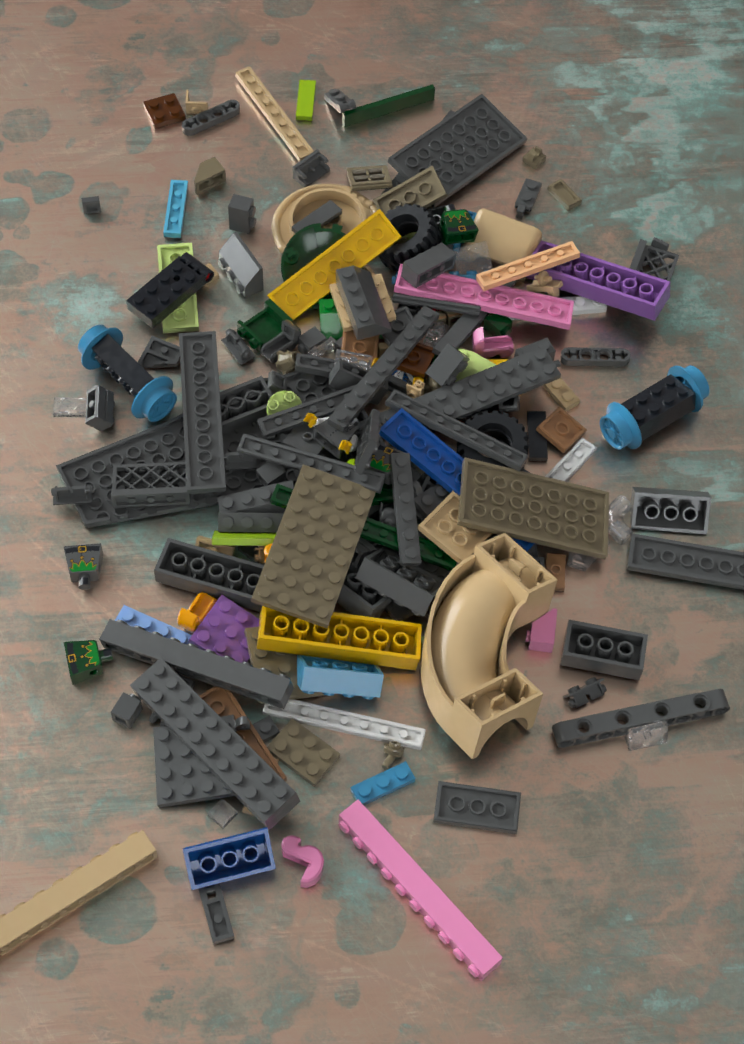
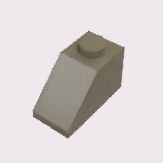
M215 157L200 163L194 180L196 195L226 181L225 169Z

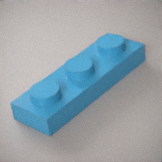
M405 761L351 786L350 790L355 800L359 799L363 805H366L415 782L416 778Z

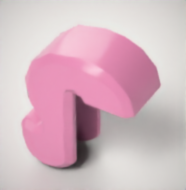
M483 327L477 328L472 333L473 352L484 358H491L498 354L501 358H506L514 353L513 339L508 335L484 337Z
M290 835L284 838L281 843L283 857L307 867L301 879V887L309 888L315 885L323 873L324 859L322 852L315 846H301V839L297 836Z

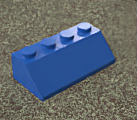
M267 827L182 848L191 890L276 869Z

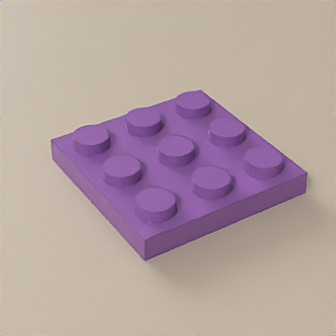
M221 595L188 642L204 651L209 649L219 656L224 657L227 655L237 662H248L250 657L244 630L245 628L259 627L260 619L224 595Z

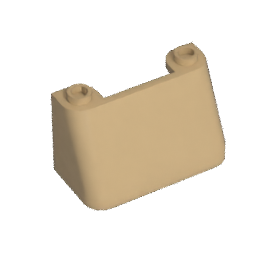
M480 209L474 219V223L479 230L474 242L464 243L460 252V258L473 262L477 256H481L505 265L532 255L542 240V232L534 226L488 209ZM523 277L518 280L524 282L526 277Z

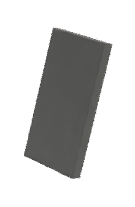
M438 781L433 823L517 834L521 792Z

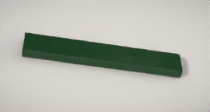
M433 84L359 106L353 110H346L342 113V124L344 127H348L432 101L435 97V87Z

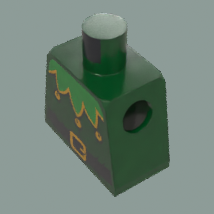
M449 204L445 207V211L440 219L443 244L474 242L479 230L466 209L456 210L454 204Z
M96 640L64 642L72 685L102 674L101 662L113 660L111 648L99 650Z

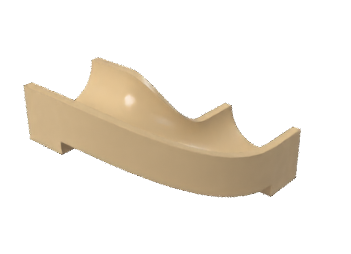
M506 533L476 545L474 554L462 560L447 575L433 601L422 644L420 661L421 681L428 707L437 723L471 759L479 756L483 745L489 737L508 721L516 719L526 730L532 728L543 693L517 668L509 670L506 655L507 641L516 629L542 617L548 612L558 579Z

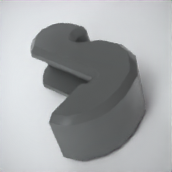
M288 319L282 321V333L265 343L261 348V354L271 363L277 362V351L285 352V350H289L292 352L298 345V337L301 335V330Z

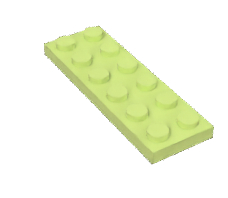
M192 243L157 245L159 273L184 253L188 252L193 256ZM196 293L162 321L163 334L199 331Z

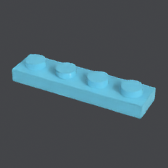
M171 180L163 231L164 237L181 238L188 191V181Z

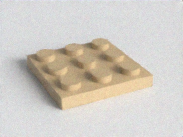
M382 274L371 275L389 322L396 320V314ZM330 284L329 289L343 331H351L353 328L337 284Z
M452 491L419 524L418 530L457 563H460L462 560L473 555L476 545L487 541L493 533L457 525L460 496Z

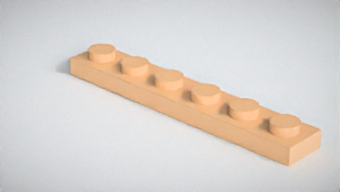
M573 241L476 274V280L484 292L580 258V252Z

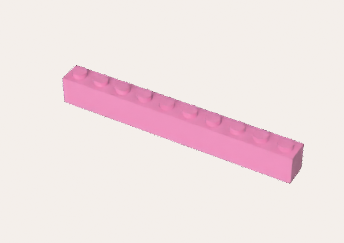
M359 799L339 814L338 825L345 834L349 833L352 836L355 846L358 849L362 848L367 853L366 856L373 865L377 864L383 877L395 884L394 887L401 896H406L410 901L409 905L415 912L419 911L424 916L423 920L431 929L434 927L439 933L438 937L445 945L449 944L452 947L455 957L459 961L463 960L468 965L469 972L475 978L479 977L482 981L501 964L503 957Z

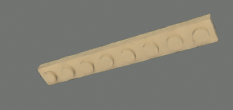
M249 66L235 72L238 81L297 160L300 162L314 152Z

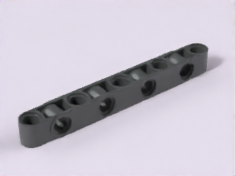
M715 689L561 721L552 726V731L557 747L564 748L721 715L728 712L730 706L724 690ZM695 704H700L703 708H698ZM656 712H661L664 716H659ZM617 720H623L626 724H620ZM579 728H584L587 732L583 733L579 731Z

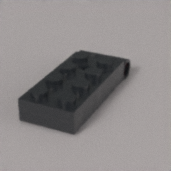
M186 252L181 257L176 258L126 300L127 309L153 329L206 283H209L214 277V272Z

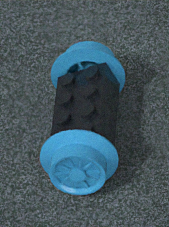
M96 325L90 328L81 337L78 344V351L82 354V365L89 370L102 367L105 372H109L111 377L118 384L120 383L129 395L134 397L131 412L136 418H147L151 422H156L167 416L177 401V395L172 391L173 381L167 376L154 379L121 347L123 334L118 328H107L104 325Z
M689 365L685 368L681 366L671 367L668 370L667 377L622 404L612 402L607 406L606 415L600 419V429L604 438L615 449L621 450L624 447L637 449L640 447L641 442L686 414L701 410L703 399L709 395L708 382L703 373L694 366Z

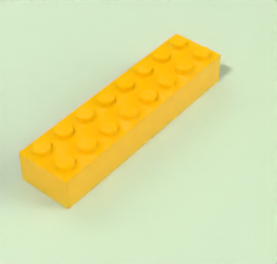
M262 606L257 649L416 670L420 661L422 624L333 612L328 628H324Z

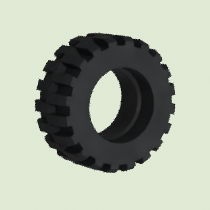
M411 204L396 206V209L387 211L385 216L402 237L412 232L417 233L405 243H394L381 253L379 258L390 270L399 271L400 263L403 264L406 260L440 244L442 241L441 231L431 212L425 207H420V205L413 204V206Z
M484 411L482 415L475 414L472 416V420L468 419L464 423L492 438H499L506 442L508 446L528 455L529 437L527 432H524L525 427L521 423L518 424V419L515 417L510 418L508 413L503 412V414H499L498 411H493V413ZM457 441V454L462 458L466 457L511 468L492 458L483 456L478 451Z

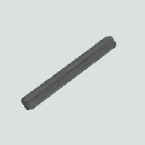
M394 293L392 298L393 303L418 307L426 306L430 309L479 316L481 311L480 306Z

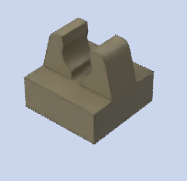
M536 146L523 156L522 161L536 170L546 161V155L542 153L541 148Z

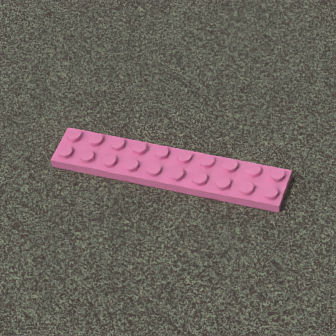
M400 263L394 292L480 306L481 311L567 330L570 329L574 301L502 285L483 292L477 280L443 273L414 288L401 277L403 264Z

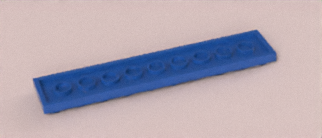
M401 408L381 427L380 436L397 450L410 453V461L449 493L454 491L460 496L462 462L464 458ZM512 538L526 552L535 544Z

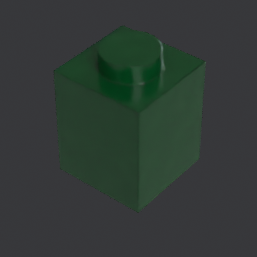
M491 313L485 317L483 329L491 336H509L512 332L513 321L506 316Z

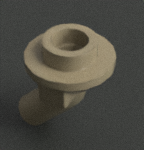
M389 741V743L384 744V752L388 756L382 764V768L385 770L390 769L396 757H402L404 748L401 746V743Z

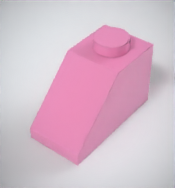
M553 608L534 621L531 625V630L526 631L525 642H529L528 650L552 653L555 640L557 609Z

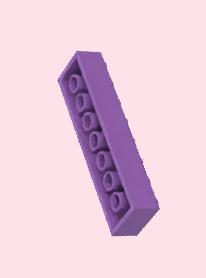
M541 240L532 255L558 245ZM580 253V258L544 270L548 272L552 280H561L563 282V286L559 288L560 290L654 321L670 297V281ZM539 272L526 276V278L534 281L535 275H538Z

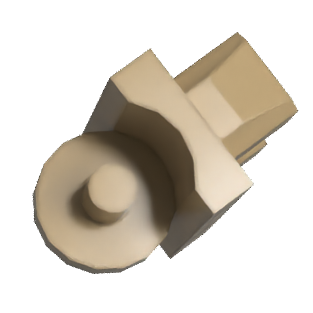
M543 270L538 275H535L534 282L526 287L527 291L544 295L547 292L549 296L559 297V288L563 286V282L561 280H552L548 272Z

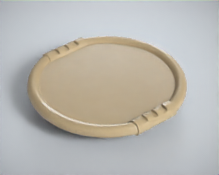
M315 184L301 188L286 197L275 211L272 220L273 239L279 252L283 254L287 243L295 235L292 231V226L329 200L342 209V214L322 228L332 229L333 224L343 226L341 232L347 234L377 211L375 203L359 192L351 191L350 186Z

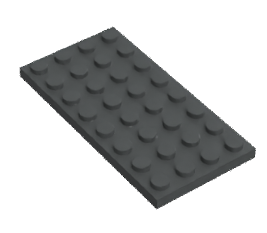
M481 94L390 156L387 162L405 180L433 166L448 195L431 205L434 208L526 143L528 138Z

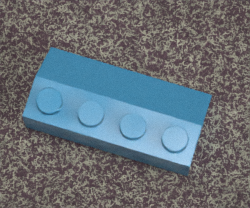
M297 655V685L302 692L307 694L322 692V694L327 696L342 694V696L353 698L355 695L369 700L374 697L380 698L384 674L378 665Z

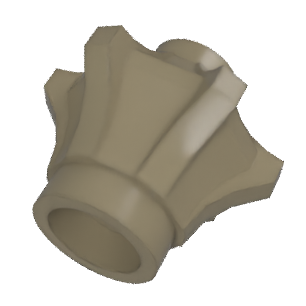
M277 351L278 360L275 364L276 368L282 371L283 375L295 371V360L297 353H299L298 351Z

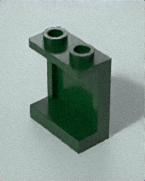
M271 299L264 302L265 309L246 322L237 321V333L239 336L245 338L251 348L256 349L260 354L261 348L265 343L282 333V321L288 319L293 322V319Z

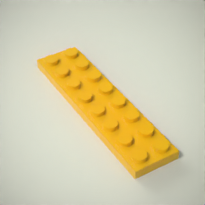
M379 209L267 296L294 321L318 303L319 299H323L331 293L329 288L330 284L336 283V269L353 265L362 269L401 239L402 236Z

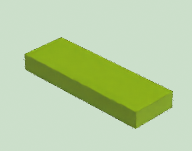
M315 80L299 81L296 120L312 121Z

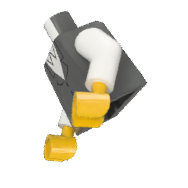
M307 413L303 421L308 422L310 428L314 427L313 439L338 459H341L345 453L348 455L349 452L356 451L358 443V429L356 426L359 424L357 418L352 421L344 432H341L327 424L329 417L317 418L313 413Z

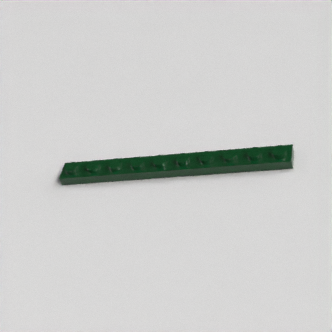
M276 484L270 503L286 509L293 489ZM367 517L360 537L399 551L397 529ZM419 537L421 560L449 571L456 566L457 562L436 544Z

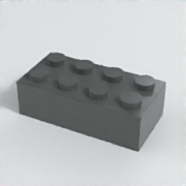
M569 620L565 632L560 665L640 680L644 668L648 634Z

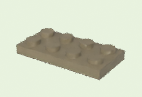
M430 166L376 197L373 201L377 210L380 209L386 215L387 211L396 209V206L411 204L413 206V204L420 205V207L428 208L448 195L435 168Z

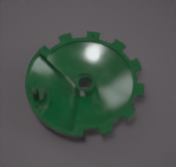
M316 223L299 230L289 240L283 251L281 259L283 281L285 282L346 234L341 232L343 226L333 224L332 229L321 228V223ZM329 293V294H328L327 296H325L323 299H333V298H332L331 293ZM319 302L311 308L318 309Z

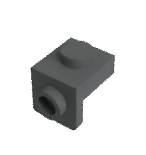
M656 237L653 238L652 247L668 251V243ZM647 251L649 259L657 257L651 251ZM657 260L652 263L655 268H658L661 261Z

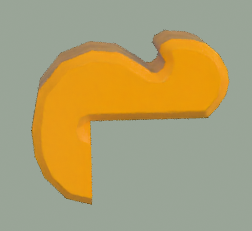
M204 592L198 593L188 610L181 608L177 619L178 626L193 634L217 602V599Z

